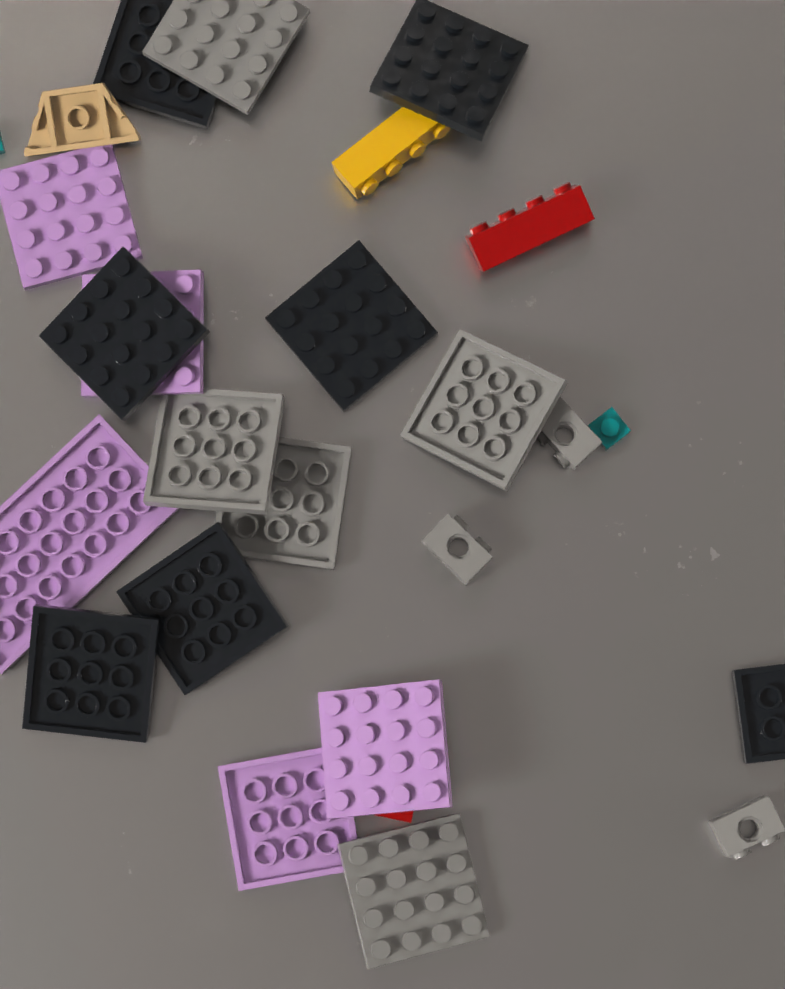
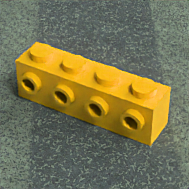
M401 107L332 161L334 172L358 200L363 195L368 196L373 193L379 186V183L387 176L392 177L402 169L403 164L410 158L420 156L426 150L427 145L433 140L443 138L450 131V127L405 107Z

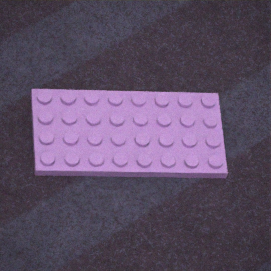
M100 414L0 506V674L2 675L29 651L33 606L35 604L74 608L180 509L146 506L144 504L143 498L149 466Z

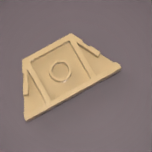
M105 83L43 91L38 104L39 110L34 117L31 127L32 133L29 143L24 150V157L140 141L141 136Z

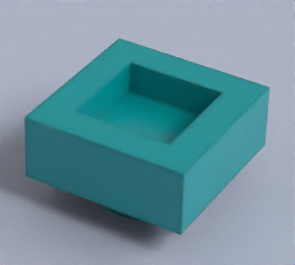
M613 407L588 425L602 441L601 446L605 451L631 432Z

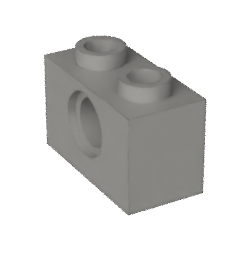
M561 397L537 438L543 446L548 443L555 450L553 456L562 467L570 466L572 470L578 467L602 444L600 438ZM561 428L569 429L573 435V440L569 443H561L556 437V431Z
M447 514L422 539V543L456 577L467 585L492 559V556L489 554L492 548L481 537L478 536L474 539L467 532L470 527L458 515L452 518ZM456 539L464 540L468 545V551L462 556H457L450 550V544Z
M768 795L756 798L708 821L724 856L730 857L733 855L734 859L748 855L752 852L750 847L760 842L763 846L779 840V833L785 831ZM746 820H752L756 828L755 833L751 837L745 838L740 831L741 824Z

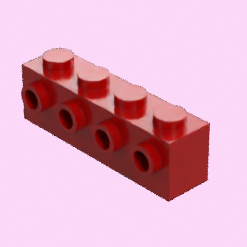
M570 182L564 183L554 188L555 194L543 199L542 195L526 201L527 207L518 212L512 208L497 215L499 220L490 225L484 221L471 227V234L465 236L479 269L484 272L594 220V215L581 186L576 184L571 186Z

